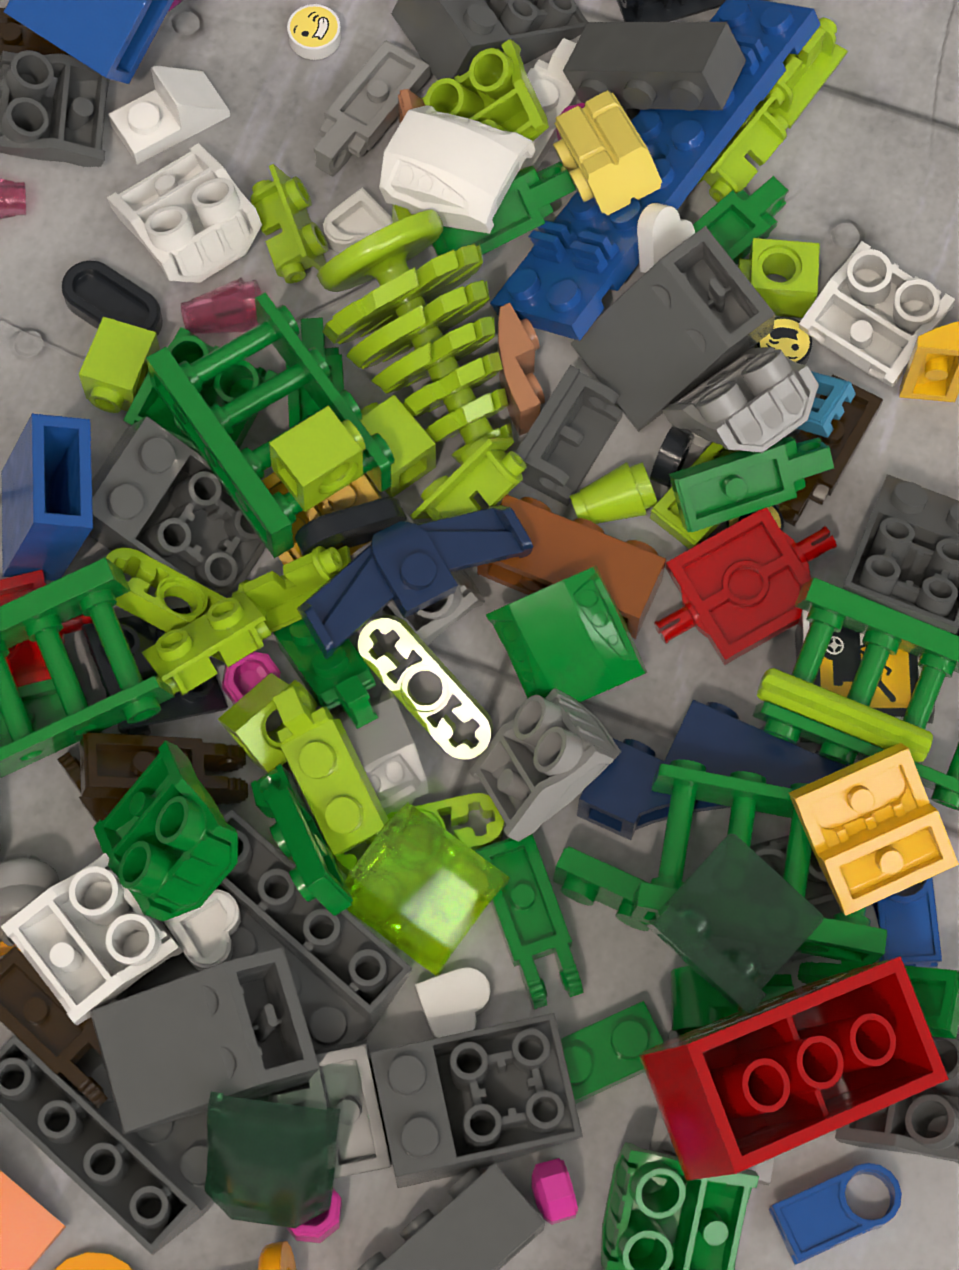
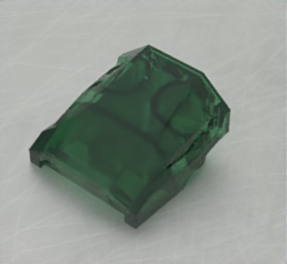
M211 1091L207 1111L208 1156L204 1191L231 1220L296 1228L329 1210L334 1189L341 1109L328 1107L327 1110L228 1097L224 1096V1093Z

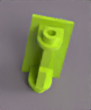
M822 17L819 19L821 25L798 55L788 54L783 61L786 71L764 98L765 100L771 95L776 98L767 111L770 114L777 113L784 117L789 129L848 52L846 49L835 44L837 27L828 18Z
M773 95L758 103L698 182L700 183L705 180L711 186L709 194L716 202L721 201L732 190L736 194L743 190L758 172L744 157L746 154L761 166L765 164L778 146L786 139L787 134L785 130L788 128L786 119L780 114H770L767 111L768 107L776 99Z
M272 164L269 166L274 181L262 180L254 184L250 202L257 210L262 223L261 231L266 236L282 228L283 232L265 242L277 275L284 277L286 283L292 284L303 280L306 276L305 270L312 266L319 271L327 263L324 253L329 249L322 231L314 222H311L307 208L312 205V202L302 181L296 176L290 178L276 165Z
M487 437L475 441L461 454L460 460L463 464L450 477L445 475L438 478L422 492L420 497L424 502L410 515L413 520L431 518L434 521L482 510L481 506L473 498L477 493L482 496L490 507L495 506L523 480L521 473L527 468L525 462L518 454L510 451L508 454L505 453L515 441L512 438L488 439Z
M318 546L311 553L283 565V575L281 576L272 570L251 581L245 580L240 582L238 590L232 593V597L243 591L266 619L264 623L270 633L275 632L302 619L297 608L351 562L350 548L344 546L336 550L334 547L325 549L322 546Z
M242 591L232 598H225L216 602L209 608L206 614L183 628L165 633L157 640L156 644L141 653L158 675L157 678L171 686L173 694L180 692L184 696L190 690L218 674L209 658L210 656L218 652L225 665L230 667L257 649L264 647L262 640L271 636V633L264 623V620H266L264 615Z

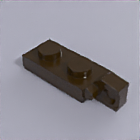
M834 374L831 376V377H835V378H838V379H842V378H840V377H838V376H836V375H834ZM852 384L856 395L851 403L846 401L842 403L845 412L840 420L832 419L833 431L828 438L800 430L795 439L796 443L819 437L830 448L834 468L804 478L806 487L796 492L797 498L778 504L783 521L795 527L809 500L822 505L827 496H831L880 410L883 402L882 398ZM820 395L819 398L826 400L828 396Z

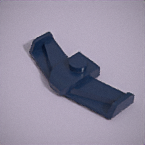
M503 505L421 524L399 521L374 534L371 545L301 604L297 610L325 659H328L336 649L392 600L395 602L403 618H406L455 593L458 584L451 572L509 558L526 557L531 554L533 544L512 508Z

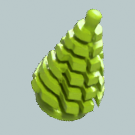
M431 209L398 220L370 234L330 259L319 269L316 276L324 289L328 291L341 292L376 279L380 285L332 316L333 319L326 323L322 333L333 344L338 343L339 345L353 341L359 336L364 337L371 334L350 349L346 355L358 368L362 369L376 366L380 362H386L406 353L414 347V351L385 368L371 382L388 394L430 376L433 383L422 387L404 399L403 405L414 418L422 416L426 412L429 413L443 405L446 406L449 414L435 421L425 431L436 443L460 434L466 445L453 452L451 456L462 465L463 463L460 460L461 454L475 441L483 437L488 439H513L511 423L493 430L488 421V418L509 406L505 388L497 389L479 398H476L472 391L496 376L497 372L503 369L499 352L488 354L483 358L480 357L461 367L457 362L495 337L494 317L480 318L474 323L465 324L444 336L442 334L470 317L490 300L487 281L484 282V280L472 282L465 287L461 286L455 289L477 273L483 264L480 244L478 246L475 244L464 246L457 251L452 250L431 259L417 270L415 267L409 269L407 265L408 260L434 243L443 231V223L437 211Z

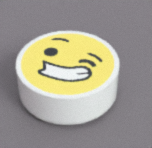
M319 4L305 5L297 9L289 18L287 25L289 44L297 55L305 59L319 60L332 55L338 49L341 42L340 21L336 13L330 8Z

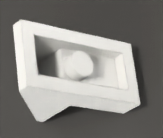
M153 66L151 67L155 90L108 114L112 128L137 165L230 117L228 107L203 71Z

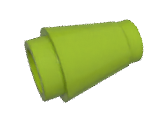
M625 462L579 490L580 492L569 495L577 518L586 519L595 524L647 515L645 509L657 504V499L643 462L630 467Z

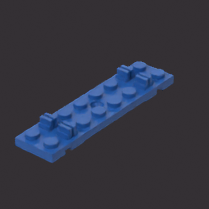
M726 0L709 22L728 23L746 62L723 110H640L631 122L653 159L662 180L660 189L639 200L635 197L631 198L629 205L610 215L601 212L594 198L583 202L577 191L553 222L544 220L545 224L537 227L539 231L533 230L528 236L534 246L490 302L498 317L500 307L510 303L519 320L527 318L533 328L580 341L605 309L601 299L609 289L618 291L639 264L637 224L642 211L652 203L668 205L678 210L760 101L764 100L784 74L786 69L783 61L788 54L798 55L821 24L813 8L764 0Z

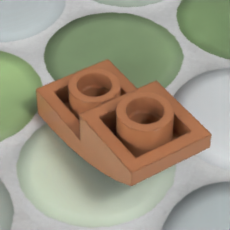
M508 303L500 307L498 320V352L503 368L499 371L501 389L505 388L509 404L507 406L509 415L519 436L529 432L540 414L541 405L545 403L542 388L533 374L535 351L540 348L530 321L527 318L519 320L512 305Z

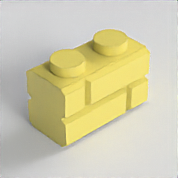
M607 90L586 101L584 108L576 106L556 117L554 124L561 140L553 143V146L562 165L568 170L583 202L594 198L601 212L610 215L629 205L631 198L635 197L639 200L660 189L662 180L649 150L614 93Z

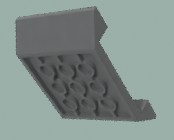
M231 809L224 816V819L238 833V864L215 889L229 893L236 900L241 912V922L238 929L230 936L233 943L231 960L283 947L314 1050L364 1040L373 1030L411 974L412 967L346 909L333 916L316 898L311 902H307L297 890L289 874V870L296 867V865ZM182 952L177 956L170 957L143 975L110 1003L200 970H197ZM15 1035L0 1049V1112L152 1255L201 1218L279 1133L275 1130L274 1117L297 1111L296 1104L284 1107H271L269 1096L266 1095L123 1135L103 1059L92 1047L75 1066L87 1077H92L104 1089V1094L108 1099L99 1109L91 1104L64 1076L60 1078Z

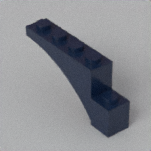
M693 700L664 761L656 758L654 750L644 743L628 738L621 742L612 738L621 750V753L596 779L584 788L579 798L577 816L628 840L632 839L635 830L667 820L671 795L654 792L651 788L653 777L659 765H670V762L673 760L695 761L706 766V772L730 776L732 772L736 771L752 772L765 777L766 784L790 788V785L794 783H812L847 767V765L832 761L820 755L819 751H816L814 754L793 743L771 736L763 731L764 726L758 729L738 720L739 716L737 713L725 705L716 702H707L705 705ZM695 800L693 813L730 808V806Z

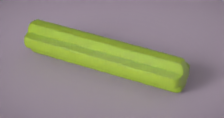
M770 668L766 670L759 683L757 697L760 700L770 702L883 749L902 743L909 748L913 761L917 763L923 762L930 751L933 741V735L930 731L778 669Z

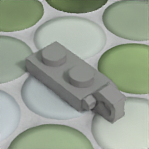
M387 40L384 41L324 112L325 121L319 129L320 135L323 138L314 147V152L316 153L315 167L333 177L348 162L351 154L360 158L366 153V150H370L399 115L398 94H400V90L409 89L414 94H417L431 77V65Z

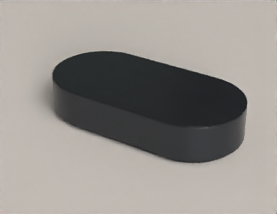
M98 261L77 263L65 273L62 280V293L67 307L93 327L98 329L104 316L156 332L157 336L159 335L163 324L160 306L150 293Z
M385 497L320 516L302 526L297 531L295 540L302 556L311 553L318 546H322L325 549L334 547L336 550L344 546L351 548L371 542L374 534L399 521H406L407 517L398 499Z

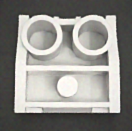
M426 105L410 109L384 151L379 188L386 203L406 208L412 215L433 209L440 216L443 226L490 234L494 227L492 219L525 159L532 158L535 147L532 140L516 132L502 131L472 119L437 112L432 106Z
M198 143L189 148V153L120 194L115 192L106 197L119 220L147 248L152 257L161 266L169 281L194 283L204 281L245 256L262 226L256 208L240 191L225 168Z
M861 241L848 260L828 281L800 321L799 328L821 345L868 375L893 387L906 371L917 337L935 329L948 311L952 310L955 299L948 294H945L941 299L942 292L937 290L933 284L917 276L913 278L900 270L899 265L896 263L892 265L885 254L871 249V246Z
M106 853L79 872L48 888L1 926L6 935L12 939L66 1010V1014L76 1025L91 1017V1010L107 1005L143 975L170 957L177 956L183 952L161 921L142 913L139 904L131 892L120 884L117 875L108 867L109 857Z

